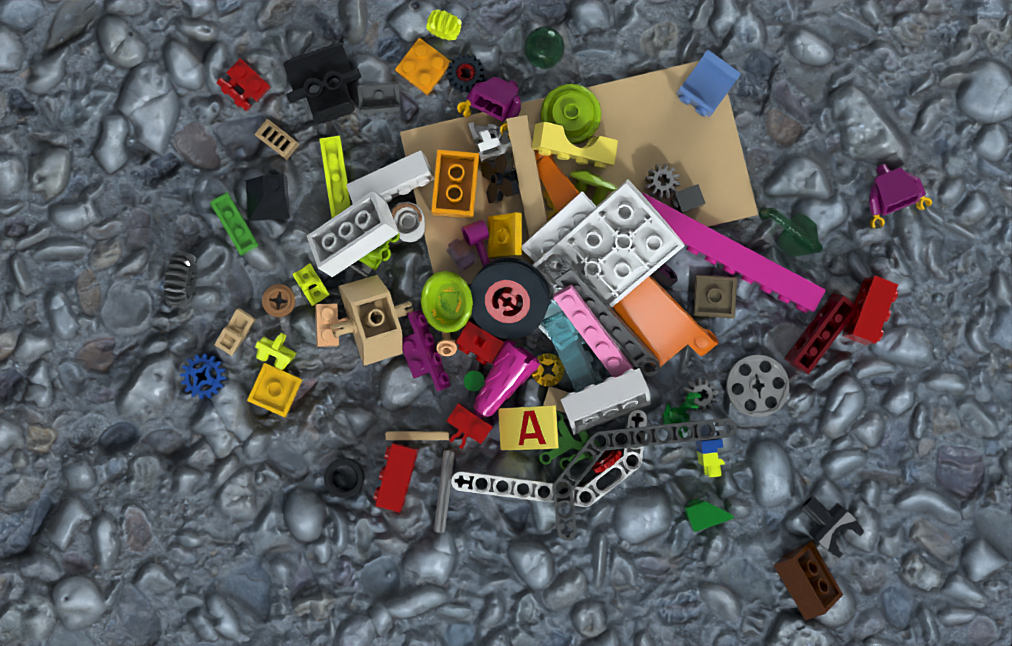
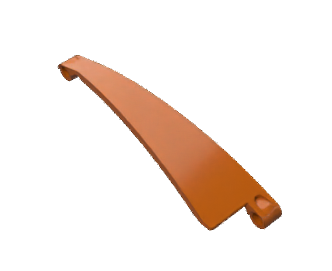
M535 150L540 179L557 212H559L579 194V191L557 166L553 159V154L550 156L538 154V150ZM651 275L613 306L617 315L659 359L660 367L687 344L700 356H704L719 344L716 336L710 330L699 326Z

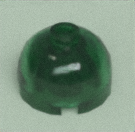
M538 27L531 31L525 40L524 53L526 59L531 65L540 69L553 68L559 64L564 55L565 45L563 38L558 31L551 27Z

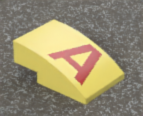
M556 405L498 409L501 450L559 448Z

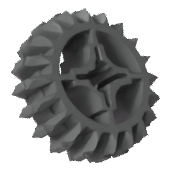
M176 252L171 256L167 265V271L165 272V285L163 287L164 299L167 305L175 308H186L190 304L197 280L198 266L195 255L187 252Z

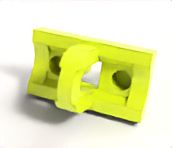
M311 263L293 273L294 278L312 306L330 296ZM313 284H316V285H317V286H315L314 288H312L311 290L309 289V286H311V285H313Z
M280 333L275 341L263 336L255 346L258 349L257 359L267 361L269 356L272 355L276 357L274 366L280 370L286 368L295 358L297 352L283 346L286 335Z

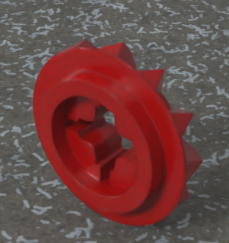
M619 449L606 450L592 466V469L596 473L604 472L620 459L621 451Z

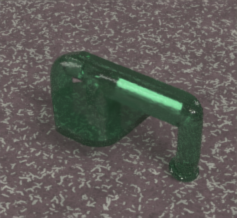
M761 208L759 210V217L761 219L771 218L784 228L778 237V245L788 255L797 257L822 252L823 246L818 239L817 225L810 218L803 214H797L789 220L775 208Z

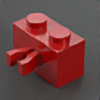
M469 321L456 341L459 345L457 349L467 355L470 352L477 355L475 360L485 366L487 363H493L504 344L503 341Z
M459 403L447 419L448 423L458 429V432L450 438V442L453 443L456 437H459L462 432L464 433L462 444L459 446L461 449L465 446L467 437H471L479 444H482L493 428L489 423Z

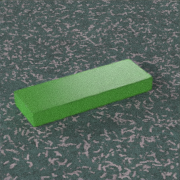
M228 192L210 202L241 256L260 246Z

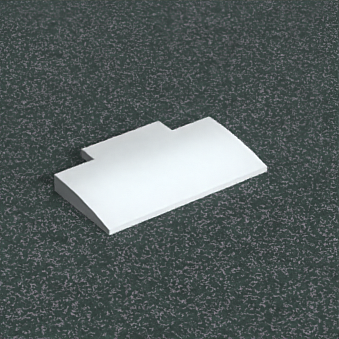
M628 179L598 206L581 191L522 244V250L534 261L531 265L543 275L549 288V307L539 328L560 350L579 336L580 333L553 298L554 293L562 288L545 270L546 259L550 255L560 254L565 257L612 308L685 246L668 223ZM553 261V263L550 264L551 267L554 269H559L562 267L559 261ZM521 295L517 302L519 308L523 305Z

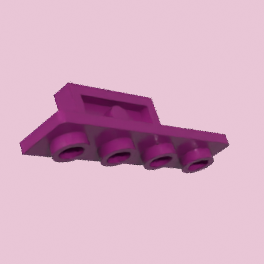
M422 310L408 313L414 334L402 339V350L413 379L430 373L437 392L451 386L449 377L444 370L441 356L436 350L434 337L428 328L427 319Z

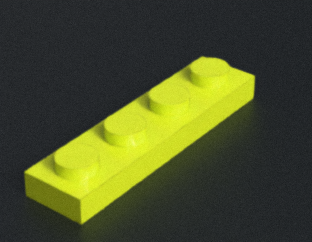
M340 135L320 138L332 218L351 206L350 195L346 186L348 181Z

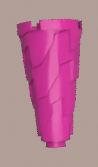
M509 339L503 344L501 351L493 362L492 369L484 380L485 384L474 400L473 408L475 410L473 412L482 419L493 415L503 402L509 399L517 388L523 385L541 364L534 355L523 347L517 346L515 348L514 346L517 343Z

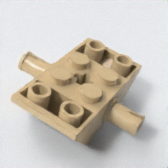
M378 275L338 286L348 320L331 325L332 331L340 328V330L333 332L334 337L352 332L363 366L403 354L402 329L398 318L413 312V308L404 310L412 306L411 302L408 301L394 306L389 290ZM370 317H375L376 321L372 322Z

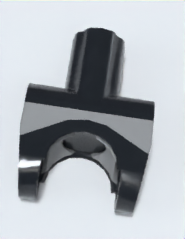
M813 495L800 507L816 524L808 532L809 535L820 546L837 558L843 555L836 543V536L841 530H853L858 536L864 533L856 519L839 503H836L828 510Z

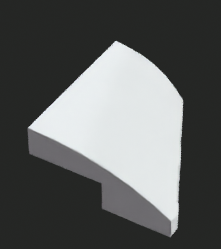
M474 122L468 123L474 144L481 143L478 132L487 129L491 139L498 137L500 146L482 152L477 151L481 163L496 160L497 156L503 153L513 154L511 141L508 139L509 130H505L503 136H501L500 127L495 124L477 126Z

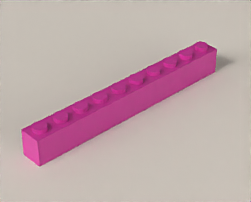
M641 193L687 247L686 251L696 256L698 253L705 256L704 260L710 264L716 265L718 263L724 266L722 270L734 275V273L741 275V280L752 285L754 282L760 285L759 289L767 294L771 292L777 294V299L786 304L789 301L796 304L795 308L803 313H807V311L815 312L826 291L824 288L647 194Z

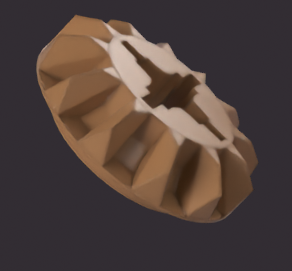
M273 285L263 294V307L271 316H287L293 311L296 304L295 294L285 285ZM281 292V298L288 302L282 303L278 310L277 303L271 301V299H277Z

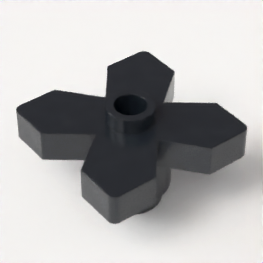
M503 153L497 156L496 162L489 160L480 164L482 176L490 181L486 191L489 204L502 201L503 196L511 197L519 194V182L516 169L513 167L511 153Z

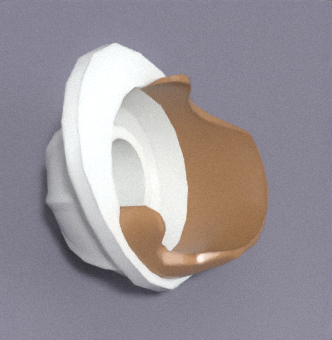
M403 202L395 206L391 214L399 231V238L405 242H414L420 239L425 232V218L419 206L411 202Z

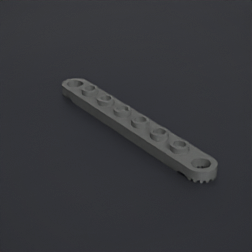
M560 254L550 255L545 263L547 273L554 278L555 282L562 289L572 284L626 358L638 369L640 368L643 375H656L660 370V361L565 257ZM553 261H559L562 267L559 269H554L551 267L550 264L553 263ZM647 362H652L655 366L653 368H646L644 365Z

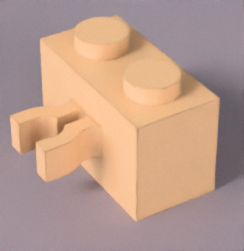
M337 304L315 305L316 347L339 346V336L335 338L333 332L340 330V328L332 331L331 325L347 321L348 317H344L341 320L338 319Z

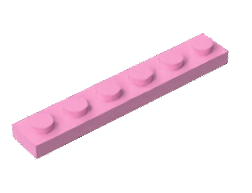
M572 284L554 293V300L612 377L616 378L623 375L625 371L634 369Z

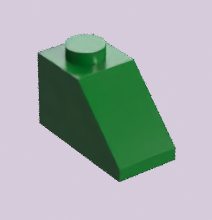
M699 498L688 501V505L683 507L693 532L734 519L733 515L704 500L700 501Z

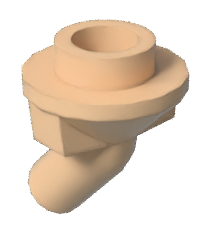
M442 332L443 340L437 343L436 350L440 355L451 356L457 351L456 342L451 340L450 333Z

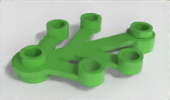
M556 412L561 417L560 421L557 422V428L563 437L558 436L559 448L540 454L539 459L541 463L549 464L552 459L571 448L579 450L589 438L586 430L578 433L582 442L574 440L563 421V415L560 412ZM594 439V444L597 447H601V444ZM583 452L575 463L584 458L591 460V453ZM544 454H548L550 456L548 462L542 461V456ZM575 454L569 458H562L559 462L560 467L564 469L565 467L562 466L563 460L570 462Z

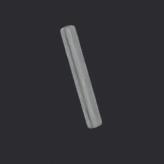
M444 450L434 525V531L438 533H444L446 528L455 452L452 450Z

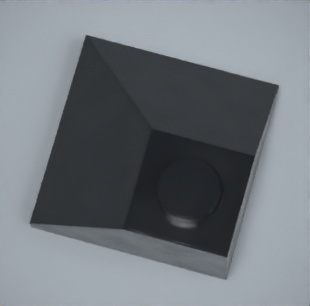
M284 174L262 175L246 180L249 222L290 219L288 181Z

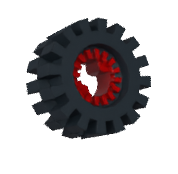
M465 53V56L459 54L457 58L454 57L453 61L449 63V68H447L449 83L453 86V89L459 90L460 93L466 92L468 94L476 83L484 81V67L480 59H476V56H469L468 53ZM469 69L471 77L467 79L462 78L461 71Z

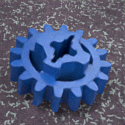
M203 354L202 359L199 355H195V361L188 359L190 365H183L182 368L186 372L180 374V376L185 377V380L181 382L182 385H187L185 392L192 391V397H196L199 394V399H204L205 394L208 398H212V392L218 395L220 393L218 388L225 387L221 383L222 380H227V377L222 376L226 369H220L222 362L218 361L215 363L216 357L212 356L208 359V354ZM205 363L202 368H195L196 365ZM214 369H215V371H216L217 378L214 377V373H213V370H214ZM205 373L207 380H202L200 374ZM191 376H193L194 384L191 382ZM206 385L213 386L208 390L202 391Z

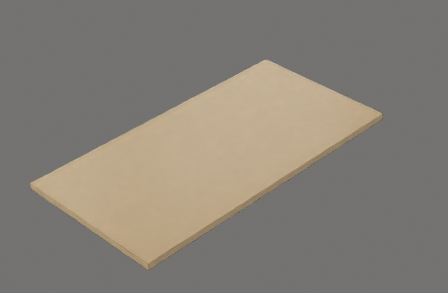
M699 61L587 87L599 101L602 113L600 126L590 138L603 136L618 140L615 164L606 166V169L594 168V164L591 163L587 165L575 163L576 160L571 158L569 160H561L557 158V155H554L555 163L574 186L577 180L571 177L570 173L572 170L589 169L592 173L600 175L604 180L613 183L617 188L628 179L640 193L643 192L673 208L671 203L673 193L670 192L668 199L664 193L662 198L658 199V192L651 196L650 193L653 188L646 189L645 187L651 183L645 181L646 176H651L648 173L649 169L655 171V165L659 164L662 170L663 165L667 164L668 171L674 167L675 170L672 174L680 175L679 178L675 179V181L680 182V186L675 187L677 192L698 184L705 200V205L683 213L684 215L707 227L758 215L728 93L710 118L699 115L695 111V107L681 102L676 94ZM545 98L521 103L519 116L528 115L532 139L535 124L541 123L540 112ZM481 112L470 115L468 118L460 117L401 131L400 135L405 156L407 157L421 150L427 157L435 177L437 149L477 153L468 123L474 122L477 126L495 124L501 127L507 123V120L502 122ZM587 139L583 143L573 145L579 148H583L588 143L589 139ZM511 154L513 160V167L516 169L513 154ZM480 158L474 219L432 215L434 180L425 186L413 189L417 205L422 210L425 218L424 236L433 273L445 270L457 273L466 281L467 285L472 284L478 272L483 268L476 246H468L466 244L461 227L482 219L488 229V216L515 212L522 213V244L529 239L520 187L519 194L511 197L503 196L502 201L489 204L486 191L490 181L482 176ZM661 177L660 180H658L661 182L662 186H664V184L667 183L664 181V177ZM540 179L542 191H547L542 180ZM588 185L585 195L592 201L596 187ZM545 199L544 202H545L546 211H547V210H548V211H549V210H552V211H553V209H550L549 207H547V203H546L547 200ZM487 239V240L483 241V243H484L486 252H487V254H488V239ZM523 250L522 255L502 257L516 258L530 264L534 262ZM489 258L490 262H492V261H494V260H497V259H501V258Z

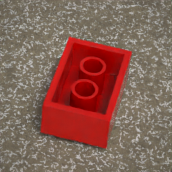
M876 275L863 279L854 303L858 310L846 324L842 336L863 345L879 342L884 333L882 329L883 324L888 321L891 315V310H889L891 303L895 302L898 297L899 291L897 288L899 284Z
M396 442L389 447L387 446L384 459H387V464L381 468L379 480H382L381 486L376 488L373 500L376 501L375 506L399 513L403 510L419 451L418 448Z

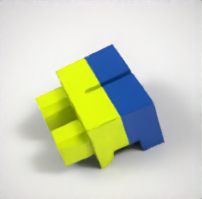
M723 439L696 441L698 463L704 466V475H708V477L721 476L720 465H724L725 462L718 458L717 448H723Z

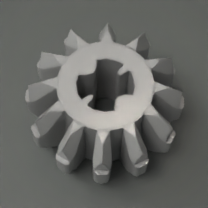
M656 164L655 171L653 169L648 171L651 176L645 177V181L651 182L645 186L646 189L653 188L650 193L651 196L658 192V199L662 198L663 193L668 199L670 192L674 194L677 192L675 187L680 186V182L675 181L680 175L672 174L675 170L674 167L668 171L667 164L663 165L662 170L659 164ZM661 177H664V181L667 182L664 186L658 181Z
M696 378V385L689 381L688 384L691 389L684 388L683 391L697 393L703 390L705 398L700 399V401L698 398H695V404L698 405V408H693V412H697L700 407L701 412L706 413V406L710 410L714 408L710 402H718V399L713 398V395H717L719 392L711 390L715 387L714 383L707 386V378L702 383L700 378Z

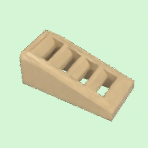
M268 119L254 134L285 160H288L300 145ZM270 126L272 129L265 137L262 136L264 131ZM275 131L278 132L277 135L270 142L268 139L272 136V134ZM281 136H283L284 138L282 139V141L278 144V146H275L274 144L277 142V140ZM288 140L290 143L283 151L280 150Z

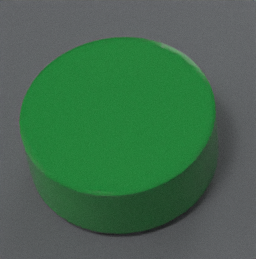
M470 371L464 377V385L470 391H479L485 383L484 376L478 371Z

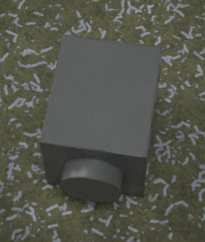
M698 184L675 192L672 195L673 199H671L673 208L682 214L706 204Z

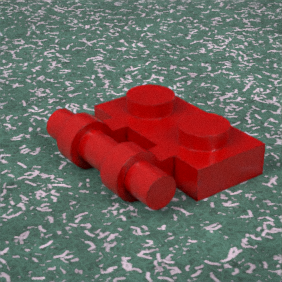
M241 58L226 72L232 78L229 82H226L222 77L216 82L221 87V91L225 95L228 94L234 100V103L238 107H242L246 112L252 107L247 102L251 97L258 102L271 88ZM239 85L245 92L240 95L234 88Z

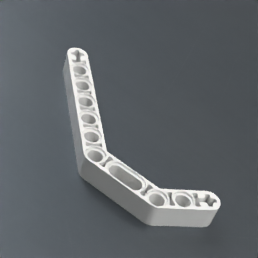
M641 410L631 411L627 414L625 428L635 427V421H632L631 418L636 416V413H638V417L642 418L641 422H637V427L646 426V414ZM643 430L637 433L641 443L645 441L646 432ZM644 446L622 449V455L614 465L604 472L595 475L583 486H576L573 490L574 506H591L636 471L642 464ZM629 455H635L637 458V462L633 466H628L626 463ZM616 467L620 469V476L604 489L596 487L597 480L608 471ZM458 471L451 479L453 488L458 491L554 503L553 482L468 471ZM462 475L464 480H470V476H474L472 481L473 488H468L470 483H463L462 486H458L459 484L455 479ZM485 478L488 482L487 487L479 489L476 486V480ZM501 480L508 483V489L504 492L496 488V484ZM525 483L529 486L526 494H520L517 491L519 484ZM558 483L556 486L558 493L561 489H568L567 484ZM541 486L549 488L550 492L546 497L538 495V489ZM583 491H588L591 494L590 500L587 502H582L579 499Z

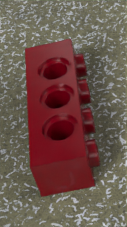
M833 293L785 356L784 360L798 371L809 375L858 310V307L844 295Z

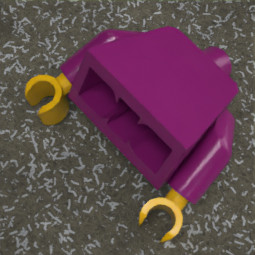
M498 77L476 83L467 95L466 102H460L457 110L459 114L464 110L463 115L465 118L471 115L470 105L502 122L508 118L518 117L521 110L518 85L514 80L506 82ZM507 123L500 127L501 136H503L505 130H508Z
M882 164L876 168L878 177L874 179L869 194L870 213L873 215V218L870 220L872 228H875V221L877 219L880 221V226H884L885 221L879 215L881 213L885 216L916 203V207L919 210H924L923 201L926 206L932 205V200L925 198L926 192L920 178L905 172L903 168L890 171L887 164Z

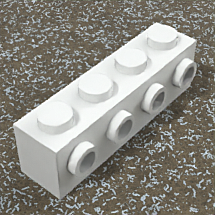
M420 150L346 184L353 204L372 191L388 203L392 198L408 194L416 187L427 185L435 177L427 157Z

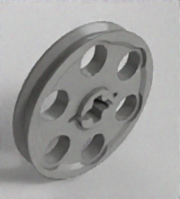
M764 355L747 356L736 362L730 369L726 379V392L731 404L739 412L751 417H765L778 411L786 402L789 394V379L782 365L773 358ZM762 361H767L770 364V370L767 373H763L760 370L759 366ZM742 364H747L750 367V373L746 376L741 375L739 372V367ZM776 377H780L783 380V386L780 389L774 388L772 384L773 379ZM756 379L758 383L763 385V387L759 388V393L757 389L752 387V385L756 384ZM735 383L741 384L743 388L742 393L739 395H735L732 392V386ZM769 396L774 397L776 400V405L773 408H768L765 405V400ZM749 399H752L756 404L753 411L745 409V402Z

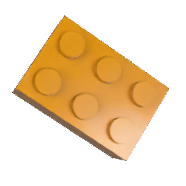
M437 149L432 215L474 219L479 153Z

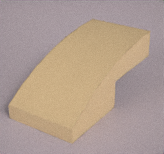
M240 308L236 309L227 327H224L218 337L215 346L233 356L250 331L256 318Z

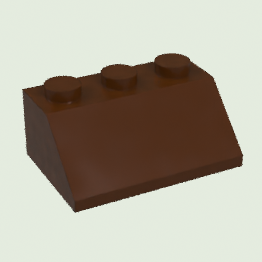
M812 540L787 553L774 564L777 573L782 578L805 620L826 614L843 596L842 591Z

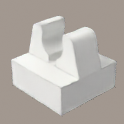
M488 129L478 132L481 143L475 144L478 152L500 146L498 137L491 139Z

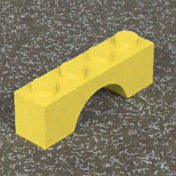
M541 122L535 124L531 149L538 150V154L550 156L554 154L561 160H569L571 158L575 159L577 164L587 165L591 163L594 164V168L606 169V166L615 164L618 140L597 136L590 138L583 148H579L568 141L563 126Z

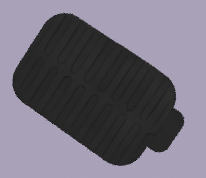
M341 43L331 44L316 51L291 58L283 63L293 90L286 94L288 101L295 102L307 98L316 124L330 122L355 111L346 83L358 80L362 76L359 69L351 70ZM337 78L339 79L338 85L334 87L329 86V81ZM318 85L319 91L317 93H310V87Z

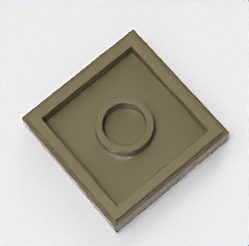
M695 275L693 316L734 319L737 277Z

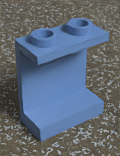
M707 50L676 94L681 102L695 107V111L699 115L710 118L741 73Z

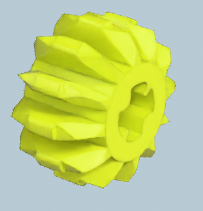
M438 9L433 10L428 16L426 29L436 37L451 41L456 40L459 35L462 22L457 16Z

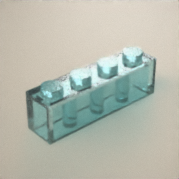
M563 310L543 319L544 326L575 392L583 391L585 387L592 384H600L599 381L602 378L597 368L593 370L590 364L594 362L589 350L585 351L582 344H585V341L579 332L576 333L574 325Z

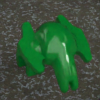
M689 392L686 396V401L678 408L674 407L671 410L670 405L667 404L665 412L662 414L663 424L689 422L690 416L686 411L689 408H698V405L695 404V398H701V395ZM686 426L681 427L683 428L684 433L688 432V428ZM680 428L678 431L679 436L684 438Z

